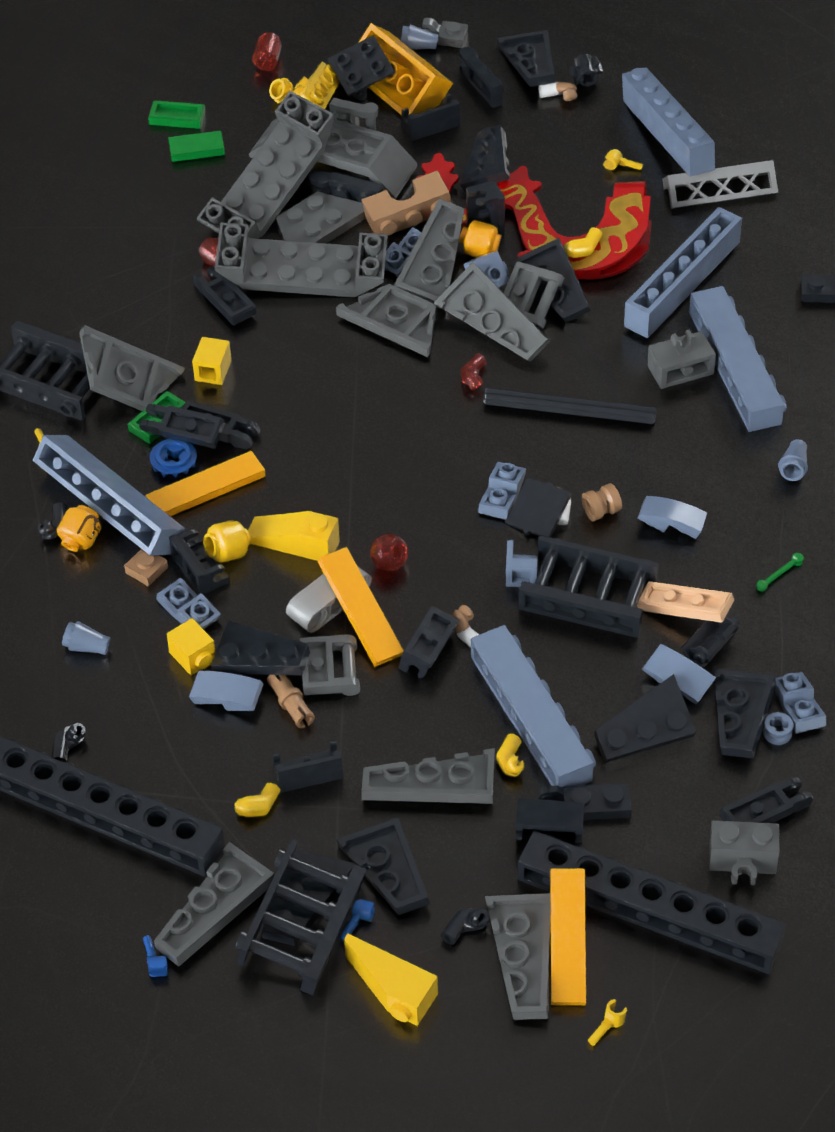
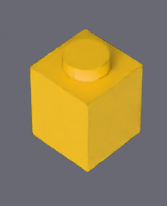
M207 337L201 338L192 360L195 381L217 385L223 384L231 364L230 341Z
M193 618L167 633L169 653L190 675L211 665L215 656L214 640Z

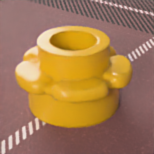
M287 78L275 79L269 89L271 98L275 102L281 103L289 91L293 92V85Z

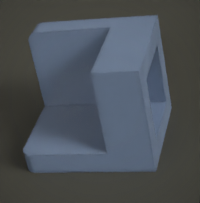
M507 540L506 587H520L522 581L535 583L537 578V556L513 555V540Z

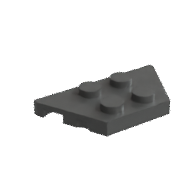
M315 192L276 217V226L279 234L282 235L283 241L326 244L366 218L361 202Z
M387 284L377 288L374 292L358 296V302L346 307L342 303L336 307L337 316L426 357L430 355L436 318V304L396 286Z
M86 325L80 329L79 334L90 390L140 411L145 410L148 404H152L184 372L185 368Z

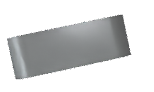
M358 567L369 587L372 580L371 576ZM324 574L296 594L286 608V614L310 633L317 631L343 611Z

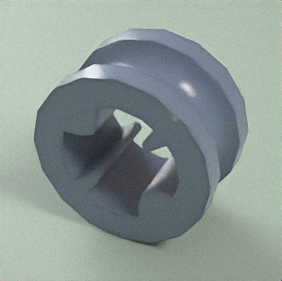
M776 712L768 715L765 719L763 730L765 739L775 745L789 742L793 732V720L785 713ZM774 726H781L782 731H776Z

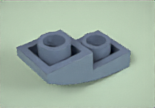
M412 227L399 245L394 242L386 250V271L399 277L421 234L419 230Z
M497 462L489 477L488 488L479 503L478 513L506 520L518 497L526 474V468L518 467L511 463Z
M646 496L638 519L662 532H665L670 525L696 539L702 531L707 512L677 500Z
M179 578L157 594L156 600L181 624L193 618L204 630L221 618L219 611L202 593L197 596L182 578Z
M662 644L658 646L642 668L644 672L659 683H662L674 674L681 694L695 705L716 678L693 661Z
M198 671L189 698L194 704H222L227 711H254L263 683L254 678L232 673Z
M803 672L788 673L776 678V695L784 713L793 720V729L796 733L826 726V715L815 701L814 688Z

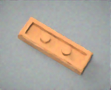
M648 581L641 593L637 607L646 612L722 623L734 602L732 593Z

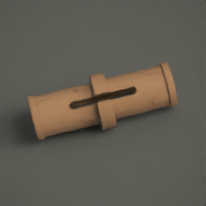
M269 675L267 683L278 696L281 708L289 712L298 728H305V724L302 721L303 718L309 726L314 721L315 716L303 701V694L300 689L294 688L286 675H278L279 679L275 675Z

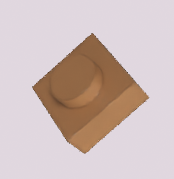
M141 549L124 565L125 573L149 587L168 569V562L160 555L150 556Z

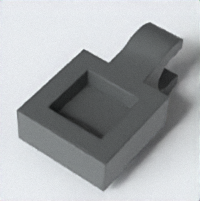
M424 18L422 23L423 28L430 29L424 30L438 34V45L463 48L468 32V24L443 21L442 25H439L432 18Z

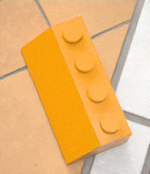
M371 23L359 42L374 35L395 73L368 88L400 114L402 109L408 108L409 114L413 113L416 115L425 112L427 109L439 106L453 83L392 33Z

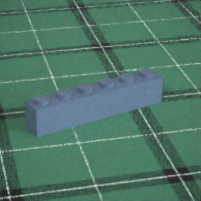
M635 68L630 72L623 73L624 103L684 171L692 177L715 170V142L648 68Z
M718 207L625 302L624 327L649 338L740 243L742 218Z
M723 286L691 293L689 314L698 332H703L716 353L715 366L748 431L752 432L782 425L783 412H786L787 409L785 398L783 395H779L773 375L768 374L764 357L761 354L758 355L755 349L754 338L752 335H748L743 317L741 315L738 316L732 296L727 295Z
M43 435L32 461L150 556L171 555L169 537L183 533L185 531L183 526L68 435Z
M503 625L472 637V660L551 786H559L563 789V787L583 786L593 782V767L596 766V762L592 752L589 749H584L575 726L568 724L561 704L554 702L548 684L544 679L540 680L537 676L532 659L524 656L517 636L511 635L506 626Z

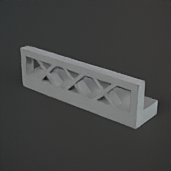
M773 160L715 168L713 171L692 177L687 173L668 175L662 179L664 190L668 189L671 209L778 193ZM768 174L770 188L760 189L752 182L756 176ZM740 179L746 185L740 193H734L726 187L730 180ZM713 182L719 187V190L714 196L708 197L700 191V188L705 183ZM686 186L693 191L688 200L677 202L675 188ZM748 187H751L753 189V191L746 190L748 189ZM722 191L727 193L726 195H720ZM696 194L701 197L699 199H693Z

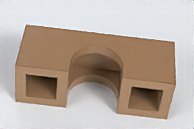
M434 171L413 179L415 194L407 200H395L389 195L387 190L361 199L365 218L373 233L392 235L427 221L439 198L451 203L449 190L439 172Z

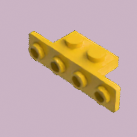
M321 62L309 79L304 76L296 84L293 92L325 109L340 81L331 65Z

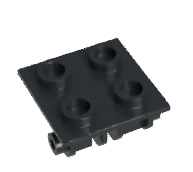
M374 35L327 58L348 97L353 95L359 101L367 97V87L395 73Z

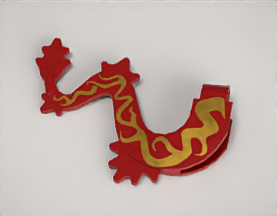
M436 153L431 162L421 165L425 175L438 171L449 193L459 181L457 174H451L455 170V164L445 161L441 153ZM521 166L511 173L510 179L497 183L505 197V208L512 210L515 215L521 239L526 248L525 251L518 253V257L557 238L561 240L564 247L571 240L586 237L587 233L576 237H566L558 234L551 227L537 196L534 194L542 189V183L529 179L526 166ZM646 181L615 183L613 197H606L604 216L599 225L595 227L603 235L593 253L585 257H568L577 279H602L626 272L639 263L647 254L650 245L652 220H649L651 196H646ZM466 208L464 209V216L461 228H463V226L467 227Z

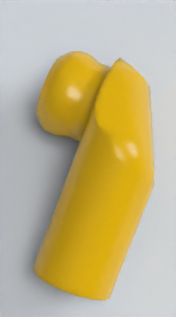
M592 227L585 238L567 242L564 245L567 256L578 258L591 255L603 235L602 232Z
M515 734L507 735L496 754V761L502 772L510 777L518 776L524 768L523 760L519 762L518 756H515L522 743L521 739Z
M267 783L260 795L246 796L238 799L235 802V812L239 816L244 817L267 815L280 793V788L273 783Z

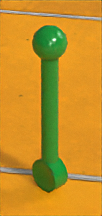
M794 553L791 561L765 580H759L756 583L757 590L761 592L766 591L771 582L791 567L802 565L804 556L801 553Z

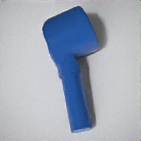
M363 899L355 901L352 917L340 935V941L344 942L347 933L352 934L356 926H358L360 919L368 922L372 921L375 913L374 902Z
M144 936L143 942L147 951L149 976H167V956H156L151 936Z

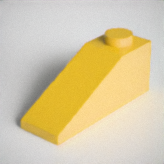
M312 511L254 517L248 529L251 537L250 544L316 561L322 556L335 552L340 542L338 518Z
M347 933L344 938L345 957L394 1018L402 1022L408 1021L418 1026L438 995L437 976Z

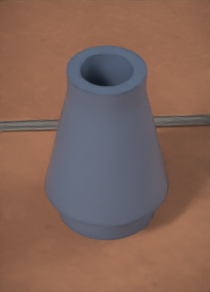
M411 24L410 26H403L401 42L411 50H436L438 34Z
M796 439L791 441L789 448L778 463L781 475L789 481L801 479L808 471L807 444L802 440Z
M80 621L76 623L69 622L63 635L62 645L68 647L69 651L106 655L111 637L99 633Z

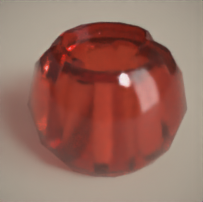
M383 534L374 540L370 548V558L379 569L392 572L405 565L408 558V546L404 539L396 534Z

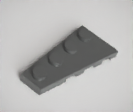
M439 198L394 286L434 304L451 284L465 208Z
M473 262L434 302V304L530 362L550 342Z
M495 748L483 750V755L469 756L468 752L454 754V759L436 761L435 757L425 758L419 764L409 766L406 762L364 767L361 790L362 800L493 804Z
M230 842L223 849L224 855L219 862H213L207 870V878L200 887L195 886L188 895L189 901L185 907L175 912L154 940L156 950L166 955L168 959L178 966L267 891L275 876L272 871Z
M551 893L485 896L513 1019H548L551 969Z

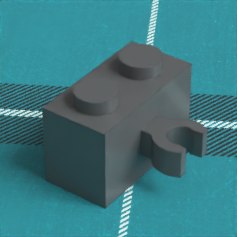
M689 329L686 330V335L678 337L674 333L670 340L649 345L647 366L659 387L663 389L714 374L716 353L702 331L691 333Z
M712 820L709 841V871L731 872L732 884H737L739 874H747L750 877V885H755L757 873L776 874L780 852L779 824Z

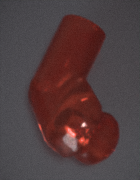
M479 353L474 355L460 371L463 383L465 385L468 384L471 390L477 389L483 383V379L478 375V371L486 365L487 361Z

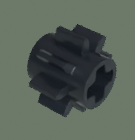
M585 53L573 59L574 66L569 67V71L576 85L580 83L588 87L599 81L598 74H602L603 69L596 55L592 57Z

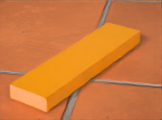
M249 451L146 494L145 497L171 517L266 477L265 469L254 453Z
M345 547L320 557L318 564L374 667L402 656L403 649L348 548Z
M551 869V1005H586L585 869Z

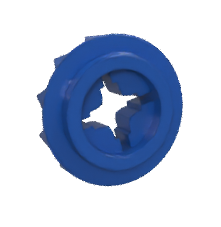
M176 439L161 441L150 452V464H152L154 472H161L163 477L172 474L176 478L178 473L181 472L188 474L189 468L195 467L197 459L196 449L191 443ZM168 455L170 457H173L174 459L179 458V462H175L174 460L169 461Z

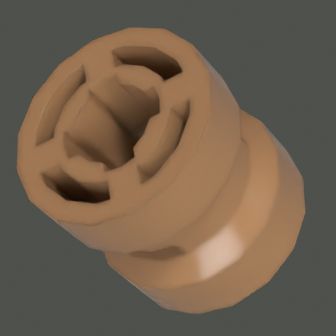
M612 483L601 486L599 491L591 490L582 494V505L591 521L602 519L606 513L615 514L622 510L620 494Z

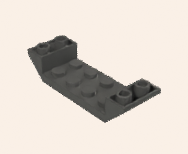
M289 91L275 110L279 120L278 125L223 200L220 202L212 197L196 218L197 221L217 233L220 230V222L248 224L249 238L258 239L263 237L324 153L335 118L334 114Z
M278 118L271 122L249 153L250 158L256 155L278 125ZM337 119L333 121L326 149L317 161L367 176L371 182L381 184L383 191L387 190L393 199L397 198L417 168V162L392 135Z
M220 222L215 271L245 290L357 297L384 283L388 234L360 233L359 246L249 238L248 224Z

